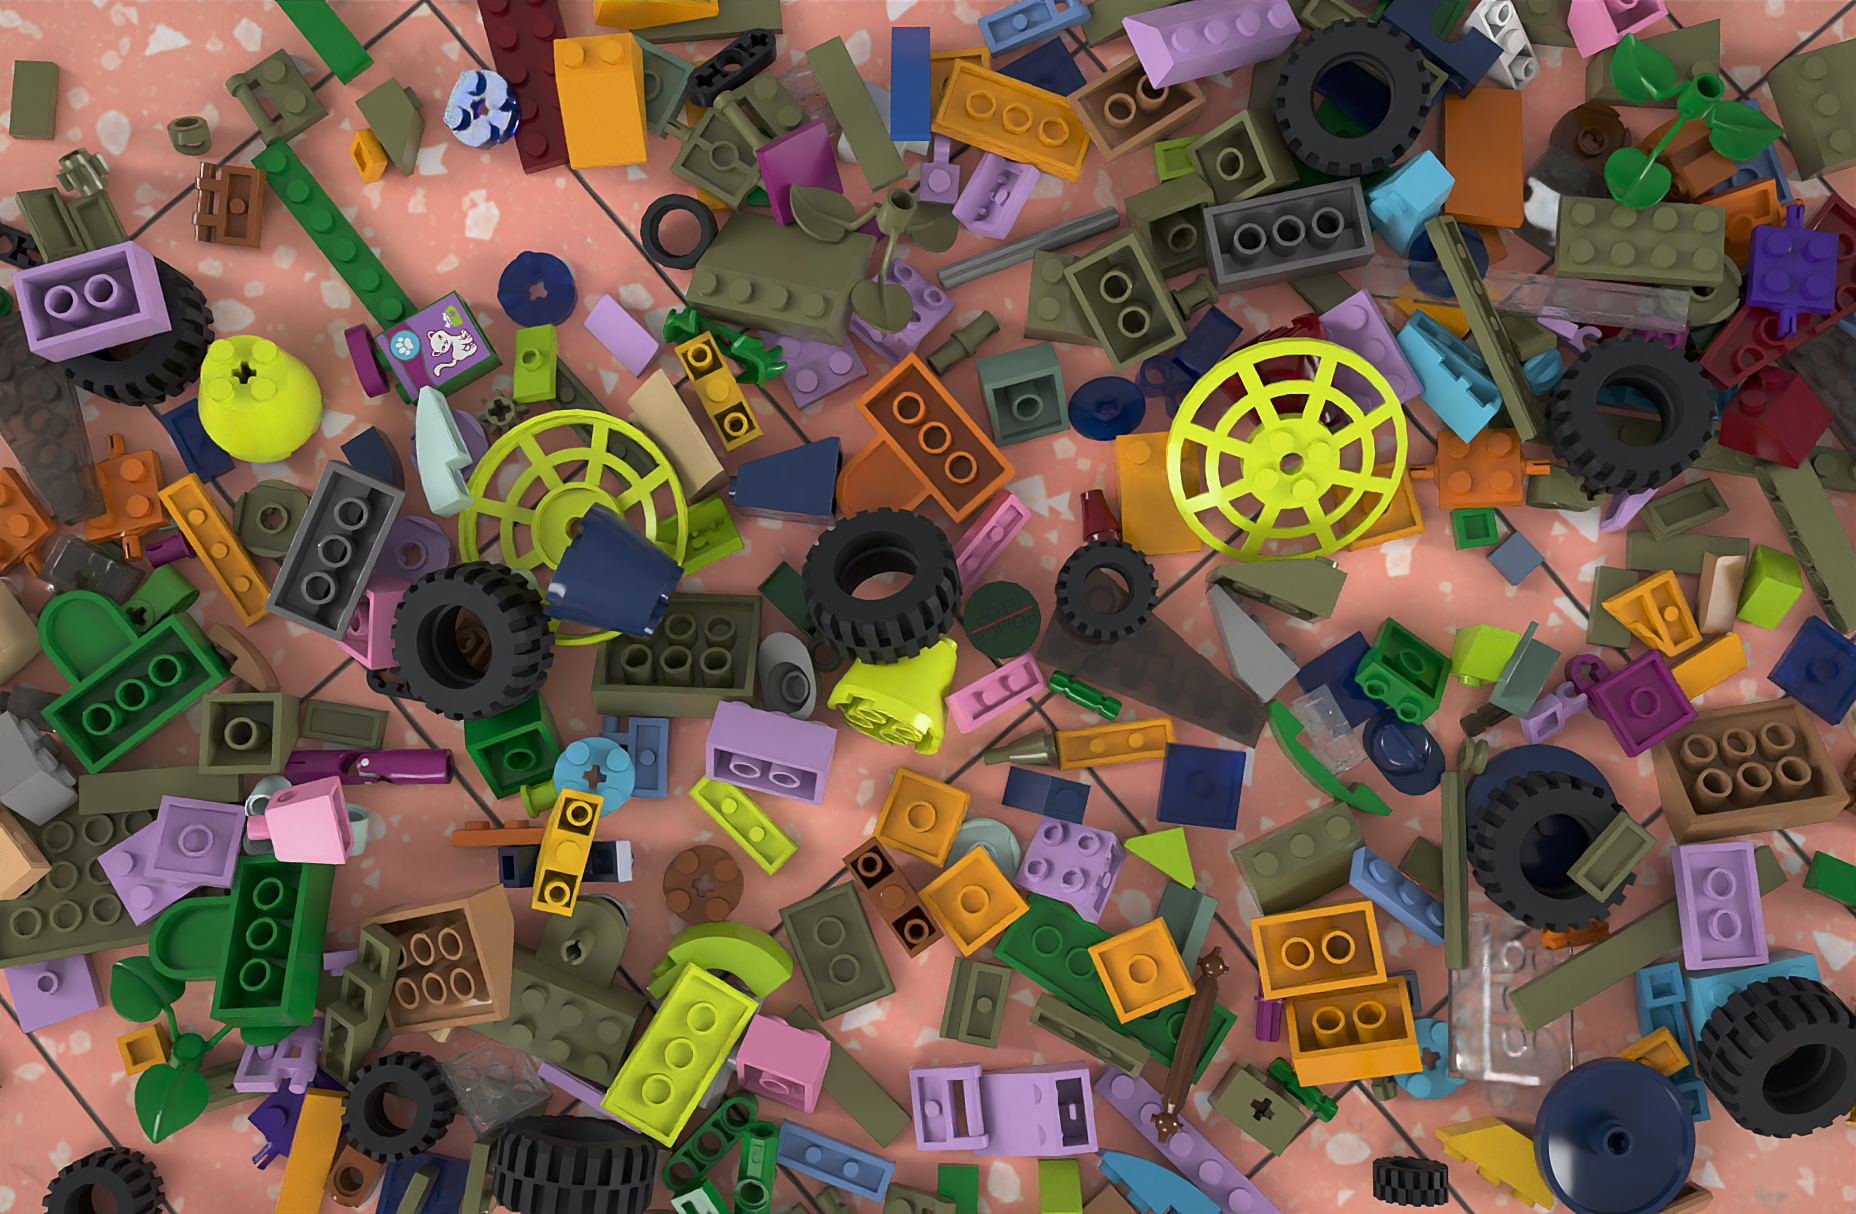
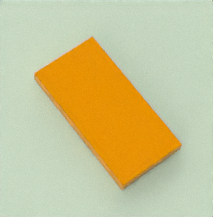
M959 58L955 59L931 128L933 132L1023 164L1033 165L1036 169L1077 183L1092 140L1067 102L1066 97Z

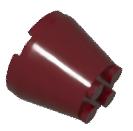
M1317 313L1303 314L1291 320L1293 327L1288 328L1287 325H1284L1272 331L1269 329L1237 347L1223 357L1222 360L1239 350L1259 342L1279 338L1308 337L1328 341L1326 331ZM1284 355L1262 360L1253 364L1263 386L1285 380L1314 381L1321 357L1314 355ZM1238 372L1218 386L1233 404L1248 394ZM1334 372L1330 386L1339 390L1336 374ZM1287 394L1271 398L1270 400L1277 415L1284 413L1303 414L1309 394ZM1326 399L1319 421L1329 428L1340 423L1346 416L1342 408ZM1255 407L1244 414L1255 427L1262 423Z

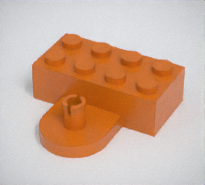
M911 352L853 404L879 434L844 465L836 482V498L843 514L848 519L857 516L856 512L866 509L868 513L878 512V508L889 507L892 512H898L899 508L913 512L932 495L958 525H962L1017 477L1019 473L914 352Z

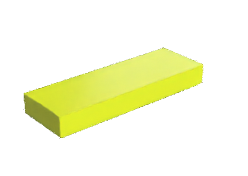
M705 774L687 792L770 876L800 848L739 786L708 779Z

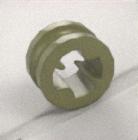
M1465 736L1462 739L1457 755V768L1459 771L1466 772L1470 768L1473 774L1481 775L1483 773L1489 755L1487 740L1480 739L1476 743L1472 737Z

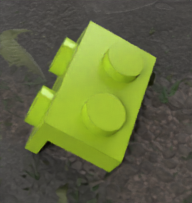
M714 494L687 508L688 537L685 556L681 567L685 569L682 578L745 547L736 525L719 494ZM678 513L658 522L657 541L676 545Z

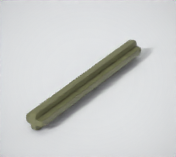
M1447 771L1441 774L1445 966L1451 970H1467L1470 967L1465 775L1462 772Z

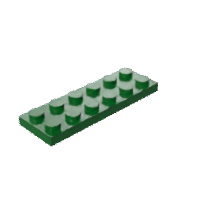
M1030 891L1025 898L1030 905V909L1008 925L993 949L992 954L1056 996L1066 1000L1084 1014L1098 1017L1113 1031L1121 1035L1135 1037L1142 1043L1143 1047L1151 1051L1149 1056L1170 1069L1191 995L1121 1024L1088 950L1090 946L1114 936L1096 924L1083 920L1077 912L1057 899ZM1217 1002L1214 1004L1192 1083L1194 1085L1200 1080L1238 1018L1237 1015Z

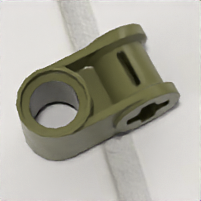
M1549 464L1550 475H1529L1526 505L1530 507L1585 512L1603 504L1609 496L1605 492L1606 486L1600 485L1595 490L1586 485L1584 486L1586 478L1578 473L1573 478L1563 466ZM1584 486L1585 492L1591 493V498L1587 499V494L1580 492V487Z

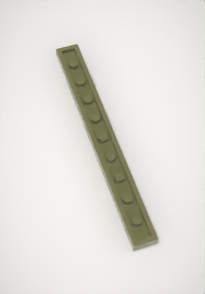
M1503 400L1497 413L1489 420L1488 429L1516 428ZM1537 402L1548 425L1551 422V419L1545 417V409L1548 403ZM1597 411L1599 420L1605 430L1616 440L1624 444L1636 447H1649L1656 444L1660 439L1661 421ZM1715 430L1713 437L1706 442L1707 449L1689 467L1756 478L1755 467L1768 460L1719 445L1720 430ZM1546 432L1524 441L1553 447L1557 445L1555 439H1547ZM1815 445L1807 458L1823 489L1856 494V452Z

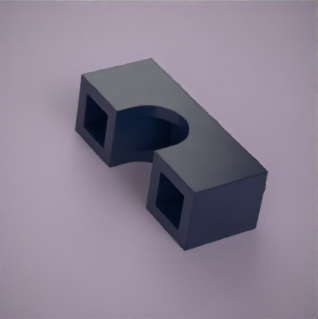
M1394 0L1383 13L1380 20L1392 24L1391 29L1395 32L1400 33L1403 31L1411 38V45L1415 49L1419 48L1425 59L1449 75L1442 88L1446 92L1458 95L1465 100L1503 53L1504 49L1474 26L1463 39L1457 42H1446L1439 39L1432 30L1431 20L1442 4L1440 0Z

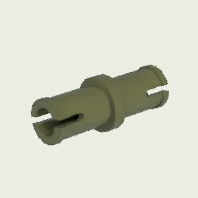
M987 310L983 311L979 317L964 329L953 331L950 334V340L931 355L926 356L927 364L937 376L942 377L945 372L964 357H972L979 345L994 333L1001 330L999 323Z

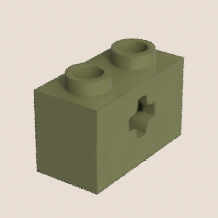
M1234 1061L1207 1101L1213 1109L1280 1157L1307 1119V1116L1298 1108L1301 1101L1283 1087L1276 1092L1267 1086L1265 1082L1269 1077L1252 1064L1248 1063L1243 1068ZM1254 1099L1260 1102L1263 1101L1266 1104L1263 1112L1252 1107L1251 1104Z

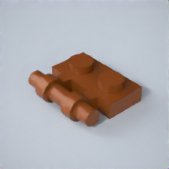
M200 162L199 177H195L194 189L198 190L197 211L192 212L191 224L195 225L194 240L211 242L212 227L217 228L216 243L260 249L266 171L222 164L221 180H216L217 165ZM215 192L220 193L218 215H213Z

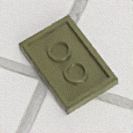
M853 880L778 910L822 1022L896 992Z

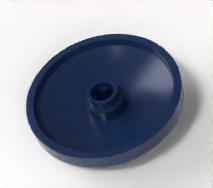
M1553 745L1516 746L1504 750L1487 760L1483 773L1481 775L1474 774L1465 788L1467 850L1475 847V843L1468 839L1470 826L1478 827L1480 819L1474 816L1478 806L1481 805L1487 808L1492 801L1487 795L1495 787L1503 791L1507 789L1506 780L1515 775L1525 779L1527 778L1528 771L1542 770L1550 773L1552 770L1565 772L1605 789L1614 796V802H1618L1603 774L1581 755ZM1560 813L1539 820L1529 829L1522 841L1519 857L1521 870L1527 880L1533 884L1544 886L1555 884L1568 877L1566 873L1582 856L1584 849L1583 833L1578 822L1573 817Z
M1621 1057L1593 1059L1576 1066L1563 1075L1552 1086L1543 1100L1537 1114L1533 1135L1535 1160L1545 1185L1562 1204L1576 1214H1656L1672 1201L1684 1185L1692 1167L1696 1146L1693 1117L1679 1089L1657 1070L1638 1061Z

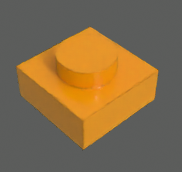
M372 128L357 130L348 152L364 184L379 182L388 163L387 151L381 142H378Z
M161 1022L116 1038L128 1077L145 1071L152 1065L169 1062L171 1052Z

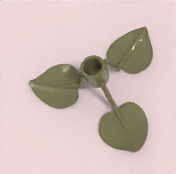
M795 183L792 184L790 189V204L796 221L806 233L818 240L838 242L843 238L845 230L853 232L872 217L877 216L879 229L884 234L890 236L879 272L878 283L871 280L858 282L852 289L850 303L855 314L873 328L890 334L902 332L912 318L913 301L903 286L885 283L900 233L910 234L911 241L925 251L941 253L949 250L957 238L960 221L952 214L955 206L917 202L915 196L908 190L893 188L888 191L883 204L875 202L872 209L854 221V207L840 193L825 188L803 187Z

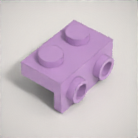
M986 151L956 203L952 214L972 233L1004 240L1012 229L1025 202L1032 194L1041 173L1033 165L1010 162L1003 156Z

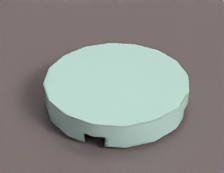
M975 817L962 822L945 870L981 843L1009 880L1013 882L1021 866V849L1016 836L1006 825L992 818Z

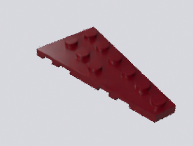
M1833 192L1827 196L1803 225L1804 228L1811 231L1839 234L1834 310L1827 315L1807 312L1798 314L1796 336L1785 337L1784 335L1780 337L1777 335L1779 313L1765 307L1746 305L1745 298L1696 360L1703 368L1699 374L1704 379H1709L1711 384L1719 391L1723 392L1856 310V209Z

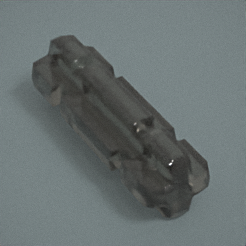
M1489 702L1477 709V714L1470 713L1462 718L1459 723L1468 737H1476L1486 731L1485 727H1493L1513 714Z

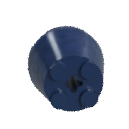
M595 502L582 518L580 525L585 526L583 531L579 530L570 547L567 546L545 597V601L551 604L549 606L546 605L543 614L558 621L651 638L657 625L661 624L670 603L667 601L673 590L675 591L678 587L685 569L678 566L677 561L613 509Z

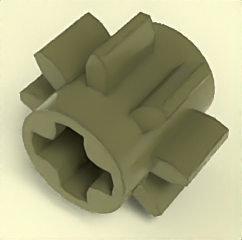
M83 147L71 151L59 159L58 162L62 169L59 170V174L56 177L67 192L75 189L79 191L82 197L100 191L108 185V181L104 176L109 174L108 170L111 168L100 152L91 155Z
M496 389V397L489 401L486 399L481 400L483 405L486 406L485 414L480 415L478 418L483 423H492L488 433L494 437L501 430L506 434L515 426L523 423V415L530 412L526 405L517 406L518 402L513 398V392L507 398L499 389ZM507 407L511 412L505 414V421H501L498 417L503 415V408Z

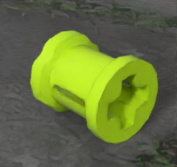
M554 775L549 781L532 787L526 784L520 788L524 807L532 819L538 818L540 812L554 808L558 799V793L554 786Z

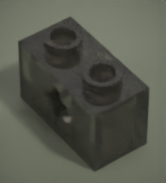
M73 534L60 536L37 578L47 582L46 589L58 596L70 591L93 590L107 595L121 608L135 594L146 571ZM95 571L93 578L99 581L98 584L87 586L89 579L83 575L84 572Z

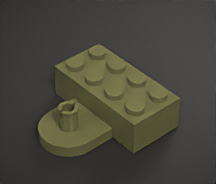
M591 895L577 896L571 917L552 913L546 923L537 951L516 942L513 943L509 1017L504 1020L465 1025L463 1027L610 1088L626 1062L650 999L613 983L628 940L627 927L622 915L606 900Z

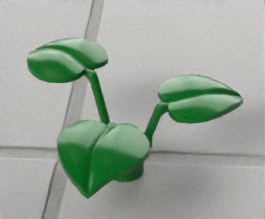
M1630 32L1623 37L1614 51L1610 65V77L1614 88L1623 98L1632 103L1639 104L1645 102L1651 96L1655 101L1659 102L1680 94L1677 99V111L1681 117L1654 148L1648 158L1639 149L1626 147L1615 151L1605 164L1604 178L1614 199L1625 207L1631 209L1647 208L1659 202L1666 195L1671 185V173L1665 166L1654 161L1688 120L1701 119L1706 115L1704 125L1712 128L1709 134V141L1712 147L1722 156L1734 161H1746L1756 157L1785 131L1765 115L1742 103L1731 100L1720 101L1725 93V86L1723 81L1715 74L1701 73L1692 82L1684 80L1681 85L1672 88L1676 81V71L1672 63L1661 52L1640 42Z
M134 956L119 960L112 965L109 994L114 1010L118 1015L130 1022L143 1023L152 1021L159 1016L162 1010L167 1016L171 1032L170 1039L173 1042L169 1065L155 1064L149 1067L140 1076L134 1092L135 1110L139 1123L148 1138L154 1144H158L173 1133L193 1123L204 1112L209 1101V1088L204 1077L197 1073V1071L203 1064L206 1052L212 1051L214 1045L234 1027L225 1025L209 1041H205L203 1037L195 1033L181 1035L178 1030L174 1010L170 1004L176 1002L184 995L186 989L185 982L174 980L158 972L153 966L150 956ZM300 1026L240 1028V1035L243 1042L247 1045L266 1047L286 1039Z

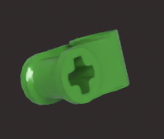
M165 564L156 569L146 579L144 585L121 609L141 634L144 635L171 614L182 613L188 610L198 599L200 591L171 564Z

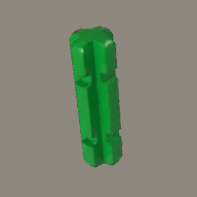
M1055 670L1047 683L1048 689L1059 695L1062 693L1066 694L1065 698L1092 712L1095 710L1099 711L1100 716L1110 721L1117 718L1122 708L1120 701L1111 696L1104 697L1103 692L1078 679L1074 681L1069 679L1070 675L1060 670Z
M1277 1057L1273 1060L1267 1069L1269 1076L1278 1084L1283 1083L1284 1089L1299 1099L1306 1108H1312V1111L1320 1120L1325 1123L1331 1121L1339 1109L1336 1103L1327 1095L1322 1096L1323 1093L1315 1085L1300 1087L1296 1071H1293L1292 1065L1282 1057Z

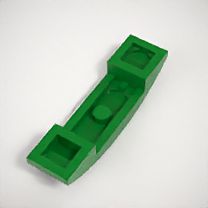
M1277 699L1269 700L1263 705L1269 727L1279 747L1292 765L1312 785L1332 799L1346 801L1348 807L1365 813L1388 816L1393 811L1364 783L1353 782L1347 789L1295 739L1305 726Z

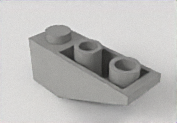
M1216 584L1210 587L1205 594L1231 674L1259 704L1267 703L1301 670L1294 663L1297 658L1286 645L1281 642L1276 645L1266 635L1269 629L1260 618L1254 614L1249 617L1238 606L1242 602L1229 587L1224 586L1221 588Z

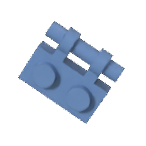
M604 716L603 732H599V737L610 739L618 745H628L627 753L635 769V786L630 797L667 798L671 719L629 717L628 733H619V717ZM597 767V779L605 783L606 775L601 774L600 767Z

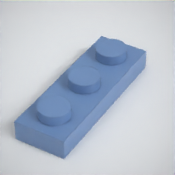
M1366 846L1354 851L1349 884L1433 947L1444 943L1443 904L1435 900Z
M786 1118L782 1122L776 1163L880 1204L882 1203L895 1169L896 1161Z

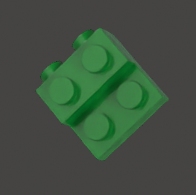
M1388 617L1379 625L1372 648L1362 657L1354 681L1363 687L1367 696L1373 699H1381L1393 707L1401 720L1414 722L1420 726L1439 709L1453 661L1394 619Z

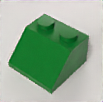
M536 689L535 695L526 702L518 704V706L480 721L468 722L464 719L465 748L497 800L520 792V788L523 785L528 784L532 787L552 779L557 760L565 751L554 716L539 689Z

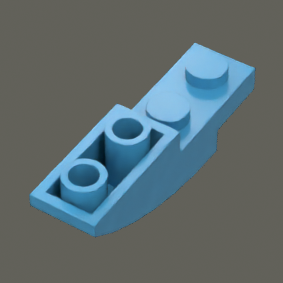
M1099 1147L1098 1152H1094L1102 1161L1098 1166L1100 1171L1115 1185L1121 1180L1131 1191L1126 1197L1143 1214L1148 1210L1155 1214H1163L1168 1207L1171 1209L1166 1214H1219L1222 1210L1205 1193L1190 1182L1160 1165L1139 1156L1114 1149Z

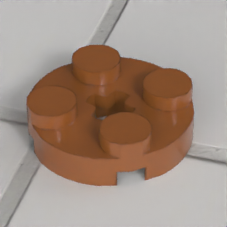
M697 845L680 852L669 864L663 881V891L668 908L683 921L694 925L724 920L738 906L744 890V877L737 862L726 850L713 845ZM702 874L709 875V882L714 884V890L706 891L705 896L699 895L698 888L693 887V881L699 880Z

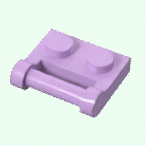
M969 1062L956 1065L914 1066L909 1069L918 1151L975 1150L990 1146L989 1133L984 1131L978 1079L982 1076L981 1063ZM953 1080L963 1081L968 1134H959Z

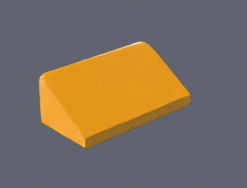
M1736 631L1721 634L1671 664L1668 668L1688 700L1691 701L1744 669L1748 664L1740 637Z

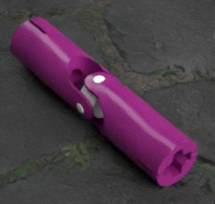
M394 749L381 753L374 750H293L285 766V778L292 786L331 776H339L341 785L376 784L379 781H386L395 785L450 784L454 772V759L450 749ZM356 761L359 776H348L350 766Z

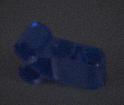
M1213 305L1169 359L1162 355H1154L1143 361L1135 375L1134 383L1136 389L1147 398L1165 396L1164 407L1166 413L1174 420L1180 408L1176 401V394H1188L1197 381L1213 368L1244 328ZM1149 369L1159 371L1163 376V383L1153 384L1149 382L1145 371ZM1204 401V402L1201 404V406L1198 408V410L1196 411L1194 417H1195L1196 414L1200 411V409L1202 408V406H1203V404L1205 403V401Z

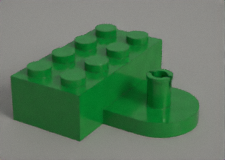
M76 590L63 593L50 601L41 613L38 622V638L43 651L73 687L40 711V713L91 775L112 768L202 701L203 694H211L235 676V674L230 672L232 666L222 654L215 650L216 646L188 612L171 614L146 634L142 635L113 599L93 590Z
M275 854L239 856L231 896L184 899L170 906L159 917L150 934L148 945L149 956L153 966L161 974L181 982L216 981L210 1018L234 1028L312 1025L335 865L283 862L278 860Z

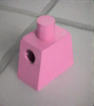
M331 776L278 790L273 794L266 806L265 815L250 816L247 821L249 839L251 841L271 839L276 858L283 862L345 864L355 843L339 776Z

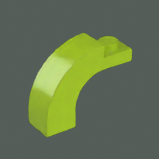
M732 921L701 923L689 927L672 937L667 955L660 958L650 970L652 975L646 989L658 1000L672 989L690 960L703 969H722L735 974L762 1000L792 977L794 959L775 939L752 926Z

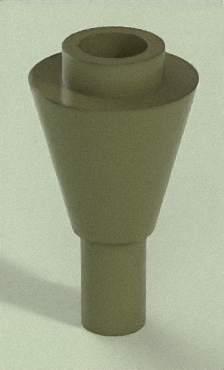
M1043 727L1009 743L1008 746L983 750V756L986 766L1010 761L1016 764L1051 766V758L1058 757L1054 734H1047Z

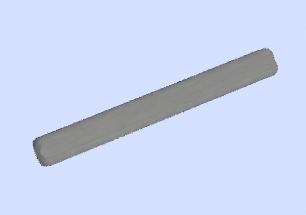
M1108 206L947 265L938 270L940 284L943 289L948 290L1034 258L1035 250L1052 252L1117 228L1120 223L1119 214L1114 206Z

